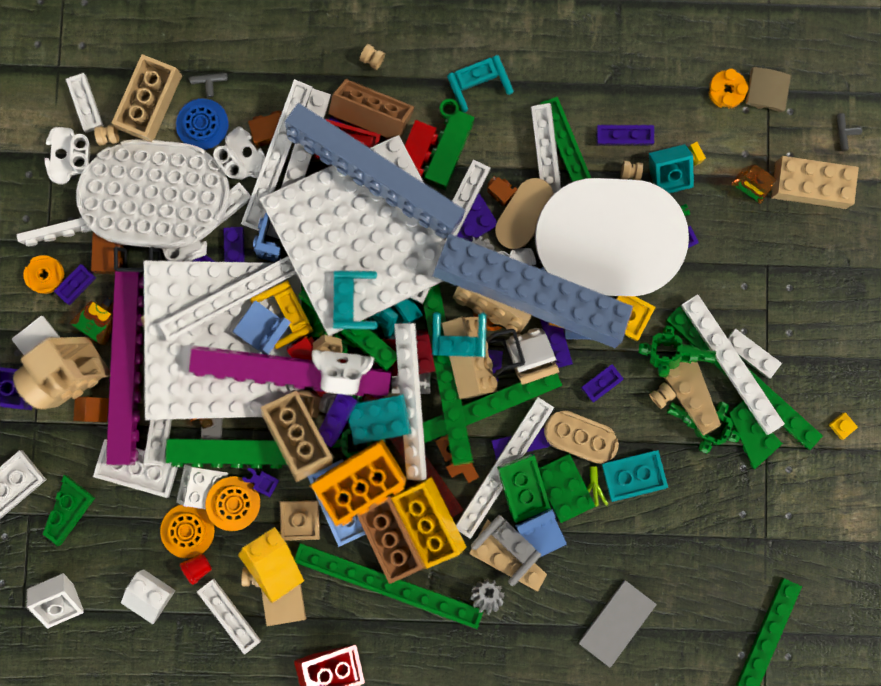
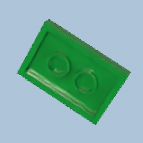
M570 453L539 468L546 494L560 523L596 507Z
M534 454L497 467L512 519L515 523L551 509Z

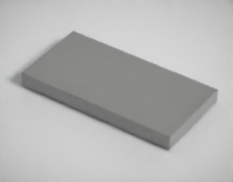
M623 580L578 643L611 668L657 604L626 580Z

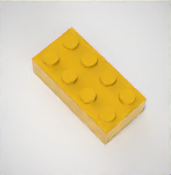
M432 477L400 491L391 498L426 569L458 556L464 551L466 545Z

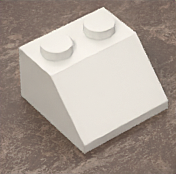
M542 328L530 329L528 333L523 335L517 334L525 359L523 366L516 367L518 372L556 360L546 333ZM512 335L510 339L505 341L512 362L515 364L521 362L514 336Z
M143 569L136 573L126 588L121 604L151 624H154L176 590Z
M64 573L27 589V608L47 629L84 613L74 584Z

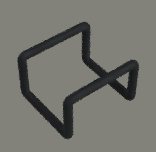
M118 246L114 247L115 271L144 273V268H127V249ZM150 247L149 261H153V251L157 252V261H161V249ZM118 251H123V268H118Z
M515 329L494 332L486 339L488 344L503 341L509 365L501 367L493 374L494 377L512 374L515 372V367L525 364ZM513 333L521 362L513 364L505 338H492L498 335Z

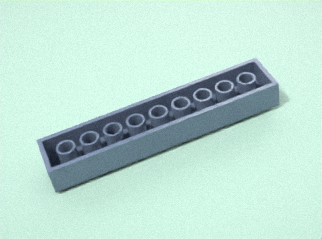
M297 103L286 118V132L291 142L301 144L308 153L312 155L315 153L325 164H332L342 175H349L356 184L364 185L369 188L373 195L377 197L380 195L386 199L385 201L390 206H397L402 209L403 214L416 218L423 227L433 229L438 237L445 239L448 238L449 233L453 235L462 222L465 209L300 103Z
M450 233L433 273V277L493 299L613 348H616L623 341L633 306Z

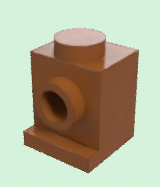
M495 176L487 184L489 186L487 192L503 207L518 190L516 187L511 189V184L506 179H500Z
M448 435L435 442L445 461L453 463L451 453L446 450V447L449 445Z

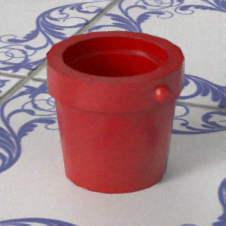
M203 553L180 564L184 575L192 585L196 584L198 580L212 570L210 563Z

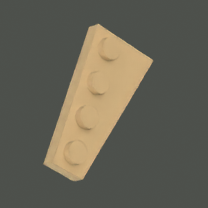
M681 362L677 368L670 369L668 377L663 378L675 392L676 397L704 436L718 428L721 423L698 362H691V364Z
M487 519V521L485 522V524H484V526H483V528H482L480 534H481V533L488 527V525L491 523L488 519ZM492 534L477 550L471 548L469 552L470 555L510 577L522 566V563L499 543ZM534 563L521 577L519 582L538 592L547 574Z

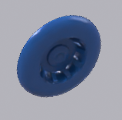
M196 99L187 103L180 110L176 120V130L178 136L185 144L194 145L206 150L217 146L224 139L228 130V117L225 110L217 102L209 99Z

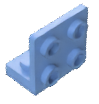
M265 213L264 218L261 217L259 220V236H255L253 247L257 258L277 262L281 258L280 248L272 242H266L265 244L266 234L270 225L268 214Z
M254 301L233 330V333L262 354H269L291 322L286 318H279L259 302Z
M551 509L515 525L519 534L541 554L540 557L567 544Z

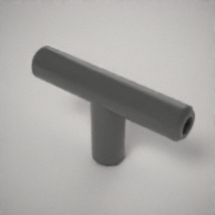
M226 73L191 76L189 78L191 84L205 83L206 96L209 98L214 96L213 82L228 80Z
M840 113L837 115L841 151H847L849 149L847 136L861 135L862 128H846L845 114Z

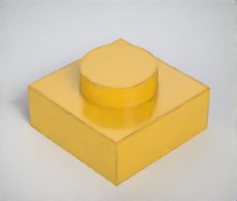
M698 142L688 147L693 154L694 166L706 159Z
M846 412L839 415L829 424L841 440H844L858 428Z

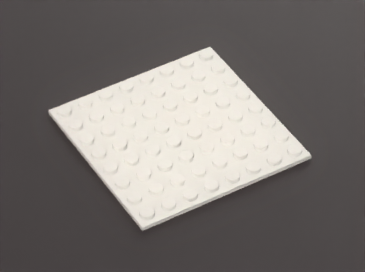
M399 135L370 148L423 182ZM333 165L260 198L328 337L343 330L333 329L334 271L377 272L378 276L376 279H354L353 321H362L443 282V280L433 277V273L447 238L442 239L438 237L433 229L420 225L419 220L416 218H410L403 214L402 209L397 206H390L385 201L386 199L380 195L379 197L373 195L366 186L356 184L349 175H342Z
M144 261L145 420L263 417L261 413L262 406L296 390L297 392L304 391V389L294 388L291 384H285V386L273 385L274 382L257 384L254 383V380L250 379L240 382L235 381L233 377L216 379L214 375L208 374L205 377H198L189 372L191 348L193 345L262 354L233 333L237 324L252 305L250 299L169 342L158 325L166 319L274 263ZM295 274L280 283L289 281L301 305V299L298 297L301 292V281L298 275ZM274 295L259 302L279 318H285ZM289 326L287 327L283 335L280 337V339L292 334V331ZM295 341L279 349L273 347L267 355L291 357L287 352V347Z

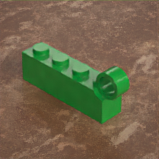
M445 99L440 104V115L445 119L444 124L447 126L444 131H440L437 139L439 145L437 148H433L430 156L432 158L431 164L426 165L423 172L426 183L444 190L447 189L475 119L474 116L459 111L458 103L453 99ZM446 105H452L455 108V112L453 114H446L443 108Z

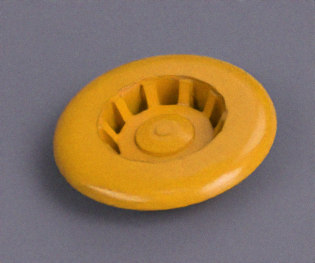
M236 476L226 477L215 483L209 490L205 503L206 512L211 522L218 528L227 531H237L249 526L257 517L260 509V496L258 491L253 489L254 485L243 481L242 477Z
M183 505L172 508L165 515L160 529L161 539L166 549L180 558H193L204 553L211 545L215 532L214 524L209 519L205 509Z

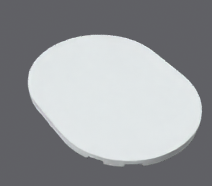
M144 139L122 141L121 144L111 148L107 147L99 152L97 157L90 164L88 163L87 167L82 171L76 189V202L79 212L86 225L95 234L117 244L163 249L185 247L198 242L210 234L224 217L230 198V188L226 174L214 157L205 152L204 149L185 143L156 140L150 142Z
M589 178L572 182L558 190L548 200L540 212L535 231L537 254L546 272L606 296H640L663 287L679 271L684 262L689 242L686 218L676 200L659 186L640 180Z

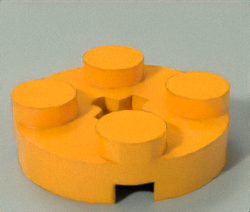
M734 69L717 73L709 84V97L719 107L734 108L738 106L748 92L746 80ZM724 85L730 86L732 93L729 91L724 92Z
M47 255L36 256L30 260V263L24 269V281L33 291L49 294L54 292L63 282L64 269L60 262ZM43 270L48 272V276L46 279L40 277V274L43 273Z

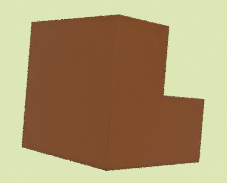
M76 398L73 421L107 422L109 398Z
M453 463L446 466L451 477L463 472L468 483L479 478L472 463L453 466Z

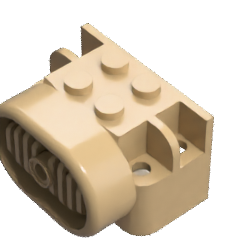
M89 337L48 338L21 358L24 365L14 373L13 380L17 391L27 403L38 409L59 407L71 397L73 399L80 397L87 388L98 384V380L110 377V370Z

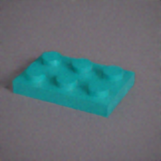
M404 394L358 403L349 417L354 444L411 434Z
M659 450L601 464L611 502L668 488Z

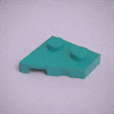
M387 308L368 318L370 321L377 323V327L380 328L384 337L393 334L398 315L392 309Z

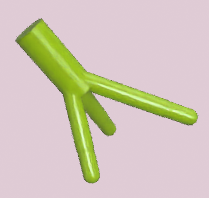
M590 467V484L587 489L590 492L593 487L595 506L599 505L598 493L607 506L608 502L598 485V468Z

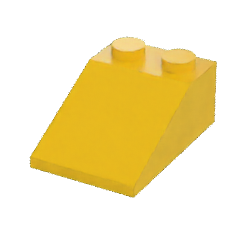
M275 527L243 547L238 555L271 603H274L304 582L286 542Z

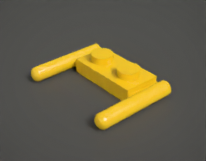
M288 280L250 298L251 303H253L254 301L261 302L274 295L284 317L291 322L289 327L292 334L279 339L274 346L275 349H279L313 332Z

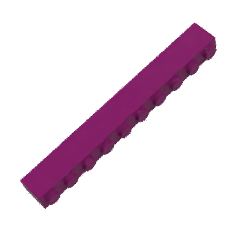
M115 271L106 465L135 466V461H138L139 456L136 442L139 441L137 422L140 421L138 403L141 401V393L138 391V387L142 381L139 364H142L143 360L142 353H140V345H143L141 316H143L142 307H144V296H142L144 277L140 272Z
M195 345L191 348L189 372H192L194 376L205 377L208 374L214 375L216 379L233 377L235 381L240 382L250 379L254 380V383L257 384L274 382L273 385L275 386L291 384L294 388L305 389V386L313 387V390L324 391L321 388V370H318L313 360ZM371 367L366 374L362 375L358 392L353 395L363 396L366 393L372 394L371 396L374 398L388 396L391 371L388 370L386 372L384 369Z

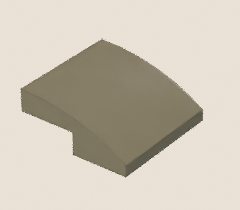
M752 67L745 104L759 109L766 107L780 113L784 112L791 75L771 69Z

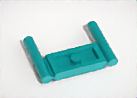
M499 55L447 75L462 112H467L468 106L461 90H466L497 76L500 77L508 95L513 93V88Z
M334 271L333 329L377 328L375 321H353L354 279H376L378 276L376 271Z
M439 312L433 313L432 355L485 357V313L478 315V337L440 336L441 314Z

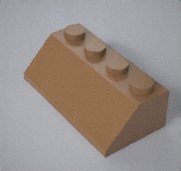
M345 79L332 96L328 114L336 119L347 121L356 127H362L371 132L381 134V136L389 140L398 135L400 138L402 137L413 113L414 106Z
M394 494L387 496V499L379 505L376 503L372 504L369 507L370 510L362 515L357 513L389 584L425 568L391 499Z

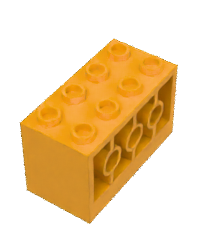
M383 439L317 477L311 486L335 525L342 524L344 526L353 520L352 517L357 513L362 515L370 510L369 507L372 504L376 503L379 505L384 502L390 493L393 492L395 495L402 491L406 483V476ZM375 472L382 473V477L375 476ZM358 483H364L365 487H360ZM346 493L348 497H343L341 494Z

